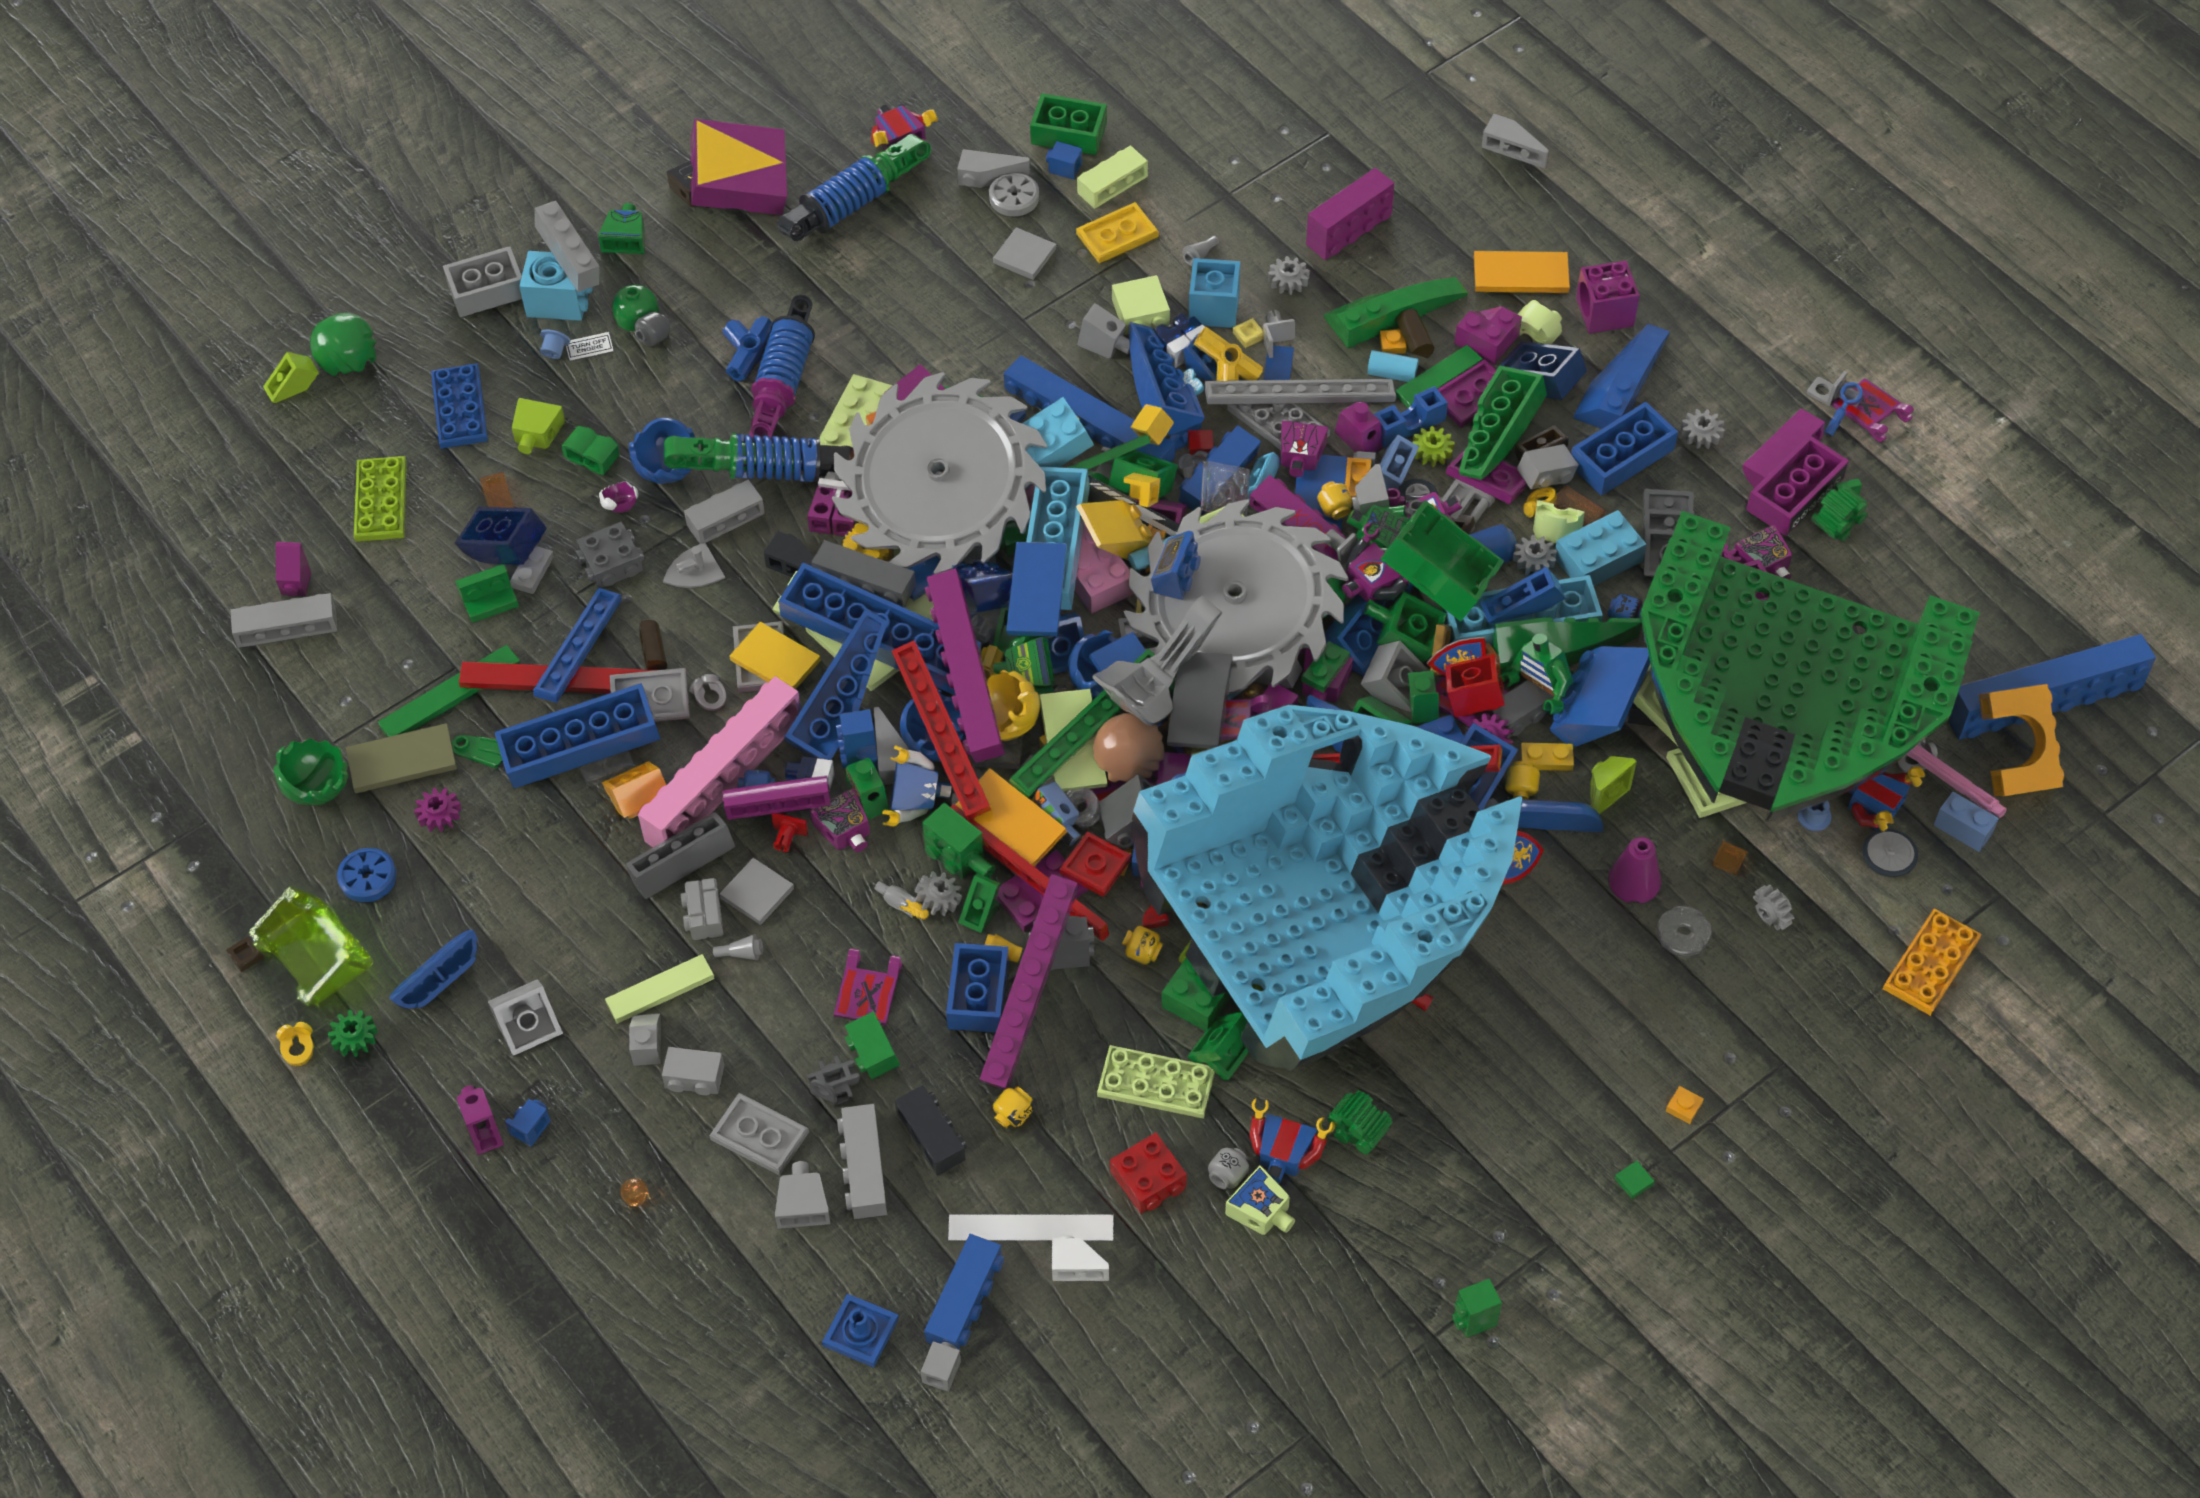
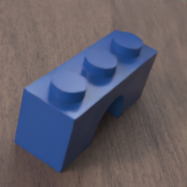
M1435 386L1414 395L1413 404L1402 413L1398 411L1395 405H1392L1373 414L1381 423L1383 448L1388 447L1397 435L1406 439L1421 432V428L1426 430L1446 420L1448 402Z
M870 709L839 714L841 724L836 725L842 769L865 758H870L879 773Z

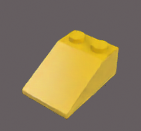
M1123 500L1081 503L1076 506L1098 548L1128 560L1129 553L1144 548L1151 542L1150 537H1152V533L1142 523L1140 519L1142 516L1141 512L1134 504L1131 505Z

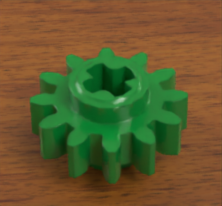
M350 1009L348 1010L347 1017L341 1014L337 1015L339 1023H330L333 1031L328 1033V1037L332 1041L331 1044L335 1051L340 1049L343 1056L352 1051L354 1057H357L359 1049L368 1052L367 1043H376L373 1035L377 1034L378 1030L376 1025H374L372 1016L365 1017L363 1010H360L355 1016Z

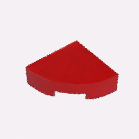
M1152 905L1143 916V927L1148 929L1169 925L1167 913L1158 915Z

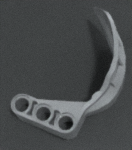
M1203 595L1200 596L1190 607L1174 634L1159 653L1145 659L1141 663L1114 662L1103 671L1095 673L1092 678L1103 687L1110 696V699L1124 711L1135 715L1148 726L1156 725L1165 719L1173 709L1169 687L1179 667L1196 654L1220 618L1222 611Z

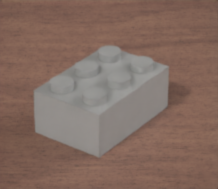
M510 246L443 266L447 284L460 317L522 299L519 287L522 275Z

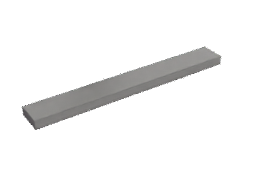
M1393 379L1205 381L1204 385L1207 404L1395 402L1396 400Z

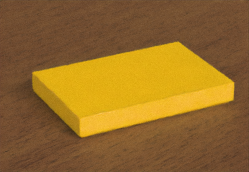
M1136 202L1076 228L1077 236L1099 264L1159 237V231Z
M762 622L756 625L730 655V661L769 683L776 676L795 690L821 661L820 655Z

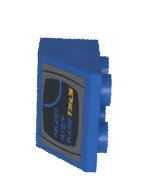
M1186 531L1167 539L1151 578L1154 593L1182 600L1185 592L1190 590L1193 572L1198 570L1201 562V557L1198 556L1197 552L1198 543L1195 542L1193 531Z

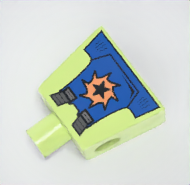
M1261 1166L1249 1176L1226 1202L1225 1214L1228 1217L1262 1235H1265L1274 1225L1287 1233L1295 1223V1219L1286 1213L1289 1208V1195Z

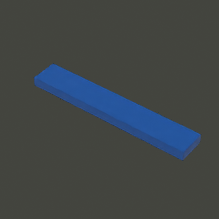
M601 588L597 589L533 690L535 697L555 703L559 701L622 601L621 594Z

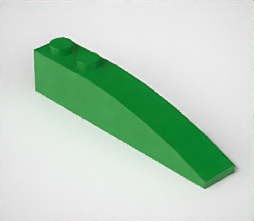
M1456 277L1436 279L1397 290L1364 296L1325 313L1324 319L1347 348H1351L1380 335V331L1398 327L1395 318L1405 310L1415 309L1422 316L1467 296L1468 292Z
M1501 365L1498 367L1479 398L1477 414L1474 415L1473 419L1474 425L1468 437L1469 443L1467 448H1465L1459 469L1460 475L1482 480L1515 446L1547 396L1542 374Z
M1543 617L1495 624L1492 647L1499 655L1500 671L1502 674L1512 670L1513 667L1511 665L1525 643L1531 642L1532 638L1537 634H1545L1550 643L1563 650L1569 666L1579 663L1581 656L1588 650L1591 651L1601 646L1620 647L1639 637L1642 621L1641 618H1610L1607 622H1601L1598 618H1588L1586 622H1576L1575 618L1565 617L1564 622L1553 621V617Z

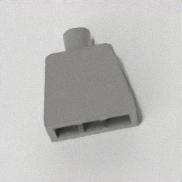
M1094 303L1083 318L1077 345L1107 358H1112L1117 349L1126 354L1130 353L1129 339L1124 337L1126 324Z
M798 1161L793 1163L792 1175L780 1177L775 1209L778 1229L831 1224L820 1174L817 1172L809 1173V1164L807 1162Z

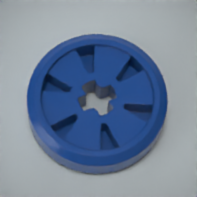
M362 848L350 853L343 859L337 871V880L342 892L348 898L357 902H372L384 897L391 891L397 878V871L392 858L386 852L377 848ZM365 872H371L372 874H369L368 878H363L362 876L365 875Z

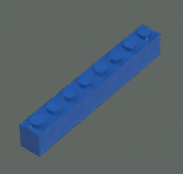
M1022 355L1004 372V388L1009 393L1019 396L1028 404L1036 406L1041 410L1064 397L1075 415L1080 418L1079 421L1089 437L1102 444L1103 447L1112 449L1139 437L1130 428L1135 421L1134 419ZM1165 437L1159 446L1149 443L1135 449L1172 462L1175 458V443Z

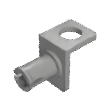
M1272 310L1266 314L1268 323L1263 324L1264 344L1269 358H1273V343L1295 339L1294 319L1282 321L1280 312L1274 310L1275 317Z
M1844 371L1834 384L1821 377H1817L1806 393L1830 407L1835 399H1842L1841 389L1846 384L1845 379L1848 372ZM1817 386H1824L1829 390V393L1821 395L1816 392L1815 388ZM1848 388L1844 395L1847 400L1856 399L1859 392Z
M1331 529L1325 534L1331 538V542L1325 544H1328L1337 551L1338 560L1343 569L1347 571L1346 563L1351 550L1358 541L1357 535L1352 533L1345 539L1334 529Z

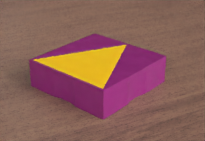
M694 118L690 136V155L693 167L691 205L722 209L737 208L750 212L783 215L787 199L785 130Z

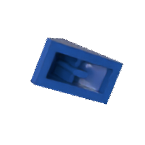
M1197 334L1184 348L1186 370L1193 369L1196 376L1205 381H1217V364L1215 359L1194 345Z

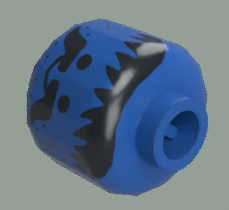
M1621 594L1617 598L1612 599L1608 610V617L1641 618L1640 613L1643 602L1640 598Z

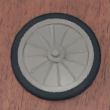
M1894 829L1877 830L1871 833L1864 841L1862 854L1866 864L1874 872L1882 876H1904L1911 872L1918 862L1917 846L1908 835Z

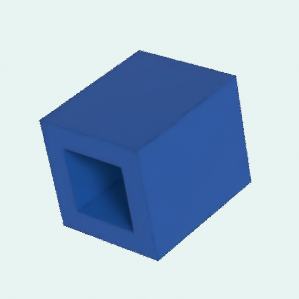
M1056 141L1053 149H1049L1046 156V162L1049 164V173L1074 180L1082 166V148Z

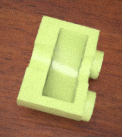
M1536 300L1530 301L1518 313V315L1522 316L1520 335L1523 333L1528 334L1534 343L1551 345L1562 333L1561 315L1557 311L1549 310Z
M1537 500L1533 526L1536 540H1540L1544 536L1545 542L1556 543L1558 539L1583 527L1585 512L1572 508L1560 510L1555 508L1552 503Z

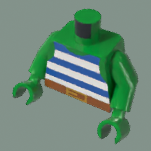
M1537 634L1532 638L1531 642H1527L1522 646L1511 665L1513 667L1512 670L1501 674L1503 682L1509 680L1507 687L1515 686L1520 682L1519 672H1521L1522 677L1554 696L1553 699L1544 701L1543 709L1544 711H1551V714H1558L1564 709L1561 698L1565 697L1568 687L1573 684V678L1563 650L1550 643L1545 634Z

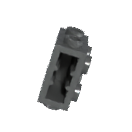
M622 521L576 540L578 550L575 551L576 557L580 564H585L587 567L584 569L589 582H595L597 588L611 586L618 581L633 577L644 571L642 561L645 560L644 554L640 546L635 547L633 533L630 529H625Z
M1139 774L1099 802L1100 816L1104 823V836L1106 840L1124 851L1134 844V840L1131 837V823L1139 791L1154 786Z
M1070 916L1068 918L1051 970L1090 966V956H1094L1093 926H1087V917Z

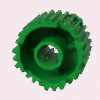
M1846 484L1841 485V489L1838 491L1835 489L1830 490L1821 501L1823 506L1818 514L1814 513L1811 517V521L1834 540H1839L1840 542L1845 541L1849 537L1851 529L1856 523L1860 525L1868 516V513L1865 511L1867 501Z
M1358 1090L1355 1094H1345L1329 1114L1327 1121L1330 1124L1331 1122L1335 1123L1336 1131L1334 1132V1137L1343 1144L1351 1142L1361 1153L1367 1155L1385 1135L1393 1121L1389 1113L1385 1110L1381 1113L1376 1106L1372 1105L1373 1099L1370 1095H1366L1365 1092Z

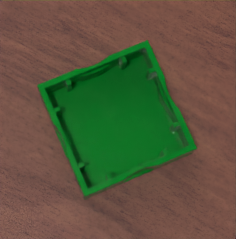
M1426 500L1423 501L1380 558L1460 622L1480 599L1488 583L1504 562V560L1477 539L1464 532L1450 518Z

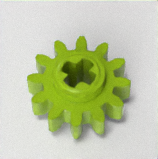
M1431 426L1429 432L1421 428L1420 435L1414 434L1412 443L1419 446L1414 459L1422 458V465H1425L1427 461L1431 462L1432 467H1435L1436 461L1444 465L1445 458L1451 459L1454 451L1455 442L1451 441L1452 435H1443L1444 428L1435 431V428Z

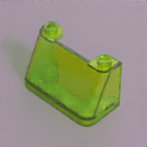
M289 886L248 932L255 940L253 944L258 950L263 953L266 951L274 953L298 981L299 985L296 988L298 992L297 997L308 1006L310 1004H319L364 973L374 963L372 957L324 901L312 893Z

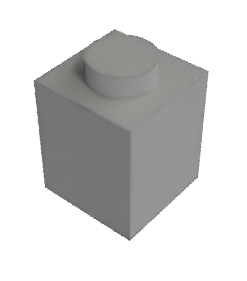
M933 1341L921 1369L922 1383L949 1392L961 1363L960 1350L950 1343L942 1342L940 1344Z

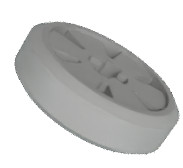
M1022 173L1004 174L996 178L990 185L989 201L991 206L1000 214L1006 216L1025 215L1037 206L1039 202V187L1036 181L1028 175Z

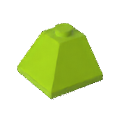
M1610 756L1604 762L1600 761L1593 767L1590 783L1591 806L1599 815L1631 789L1637 763L1635 759Z

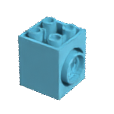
M528 251L519 286L526 316L582 321L584 311L587 312L588 310L587 297L588 294L592 293L593 287L577 292L552 252Z

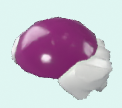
M628 482L609 485L608 488H604L599 493L601 506L614 513L628 512L634 507L639 495L637 488Z

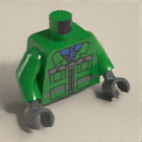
M1418 499L1413 500L1409 503V508L1406 505L1394 507L1373 505L1365 515L1353 510L1347 519V523L1358 528L1356 533L1357 540L1365 536L1363 530L1367 523L1371 522L1373 524L1368 534H1374L1376 529L1379 528L1380 536L1375 540H1370L1369 543L1375 542L1385 552L1408 522V515L1412 517L1423 502Z

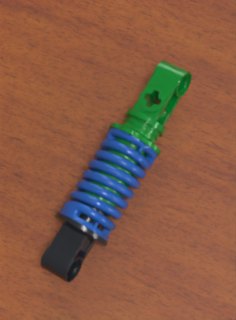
M910 134L898 143L888 147L884 152L877 153L874 158L870 155L862 156L857 162L845 168L836 176L831 177L830 180L825 181L822 185L817 186L816 189L801 195L799 198L800 206L781 216L778 220V231L794 241H801L815 230L820 233H826L839 220H844L853 211H858L860 207H864L867 202H871L874 198L889 192V182H894L898 179V176L926 160L931 153V145L927 141Z
M732 432L730 440L727 441L720 438L705 439L701 437L688 438L671 436L664 441V463L667 467L672 469L713 470V472L727 470L730 479L747 477L752 479L754 471H756L758 479H762L765 472L766 479L770 480L773 478L774 472L776 480H780L782 473H784V479L788 481L793 474V480L817 483L819 476H826L827 472H835V452L848 461L854 458L853 447L846 445H821L819 437L800 438V440L792 437L789 440L788 437L780 439L777 436L770 438L764 435L761 438L759 435H754L751 438L748 434L744 436V434Z

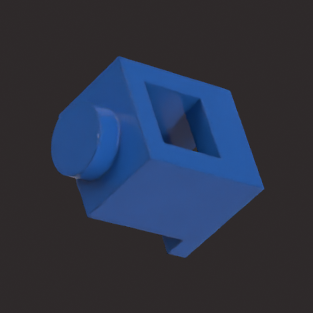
M528 1099L524 1106H520L516 1110L513 1120L508 1118L505 1121L509 1134L532 1147L551 1122L546 1105L539 1100L534 1099L532 1101Z

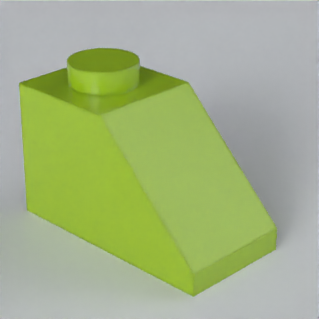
M286 352L263 387L271 401L278 403L306 391L319 372L309 356Z

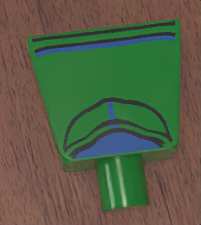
M625 203L622 206V210L612 209L608 212L598 235L601 252L645 254L642 212L636 211L635 205Z

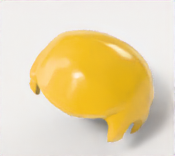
M1002 670L998 675H991L987 685L1001 740L1010 741L1016 739L1034 726L1040 710L1039 695L1035 691L1033 684L1016 671L1007 672Z

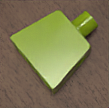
M523 398L518 399L512 431L515 442L519 444L518 450L521 453L531 454L534 447L546 449L550 446L565 423L562 406Z

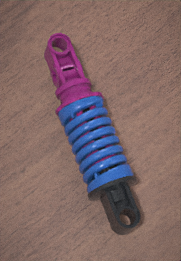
M799 294L794 296L787 316H780L772 322L771 333L758 369L756 381L751 387L754 397L753 408L755 410L749 433L751 438L754 435H759L761 438L766 435L771 438L778 419L783 417L786 409L795 403V396L805 361L807 360L810 346L815 339V331L807 323L813 303L806 295Z

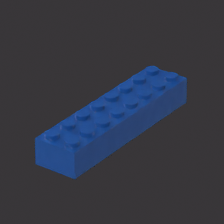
M801 564L778 601L781 617L843 644L864 610L868 609L887 621L876 660L900 670L891 650L915 640L935 686L956 695L955 689H950L946 674L950 673L949 666H944L941 652L945 651L943 644L939 645L936 636V630H939L938 623L934 624V621L808 564ZM977 641V645H978V649H979V653H980V657H981V642Z
M2139 634L1961 685L1948 721L1959 740L1967 737L1975 738L1984 732L1991 730L1999 731L2005 726L2012 724L2020 725L2026 722L2016 716L1982 720L1978 695L1982 693L2048 684V689L2052 694L2051 709L2053 713L2060 710L2068 711L2074 706L2081 704H2092L2096 700L2105 697L2113 698L2129 690L2137 691L2144 686L2156 657L2143 635Z

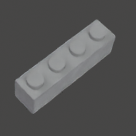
M555 200L536 207L535 228L560 266L564 269L577 292L599 285V265L557 201Z
M331 593L230 609L232 635L238 648L338 631L336 607Z
M874 1104L841 1108L842 1118L837 1119L839 1135H844L845 1143H840L841 1159H847L848 1168H842L844 1185L850 1184V1193H845L847 1210H853L854 1219L887 1215Z

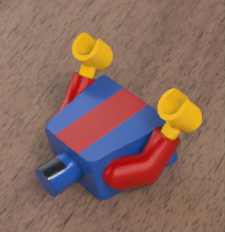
M1914 766L1904 773H1882L1848 791L1853 794L1848 808L1860 826L1872 827L1876 831H1885L1889 823H1894V815L1906 800L1910 783L1914 787H1919L1922 784L1920 777H1925V773L1920 766Z
M1257 1098L1253 1100L1252 1108L1255 1111V1115L1252 1116L1250 1128L1254 1153L1260 1156L1259 1164L1268 1168L1267 1173L1278 1184L1281 1182L1284 1173L1296 1176L1300 1169H1307L1320 1159L1328 1140L1326 1135L1335 1129L1334 1122H1331L1328 1130H1324L1322 1123L1325 1117L1317 1121V1129L1268 1113L1265 1118L1263 1114L1269 1107L1268 1100L1266 1099V1106L1263 1110L1256 1108Z

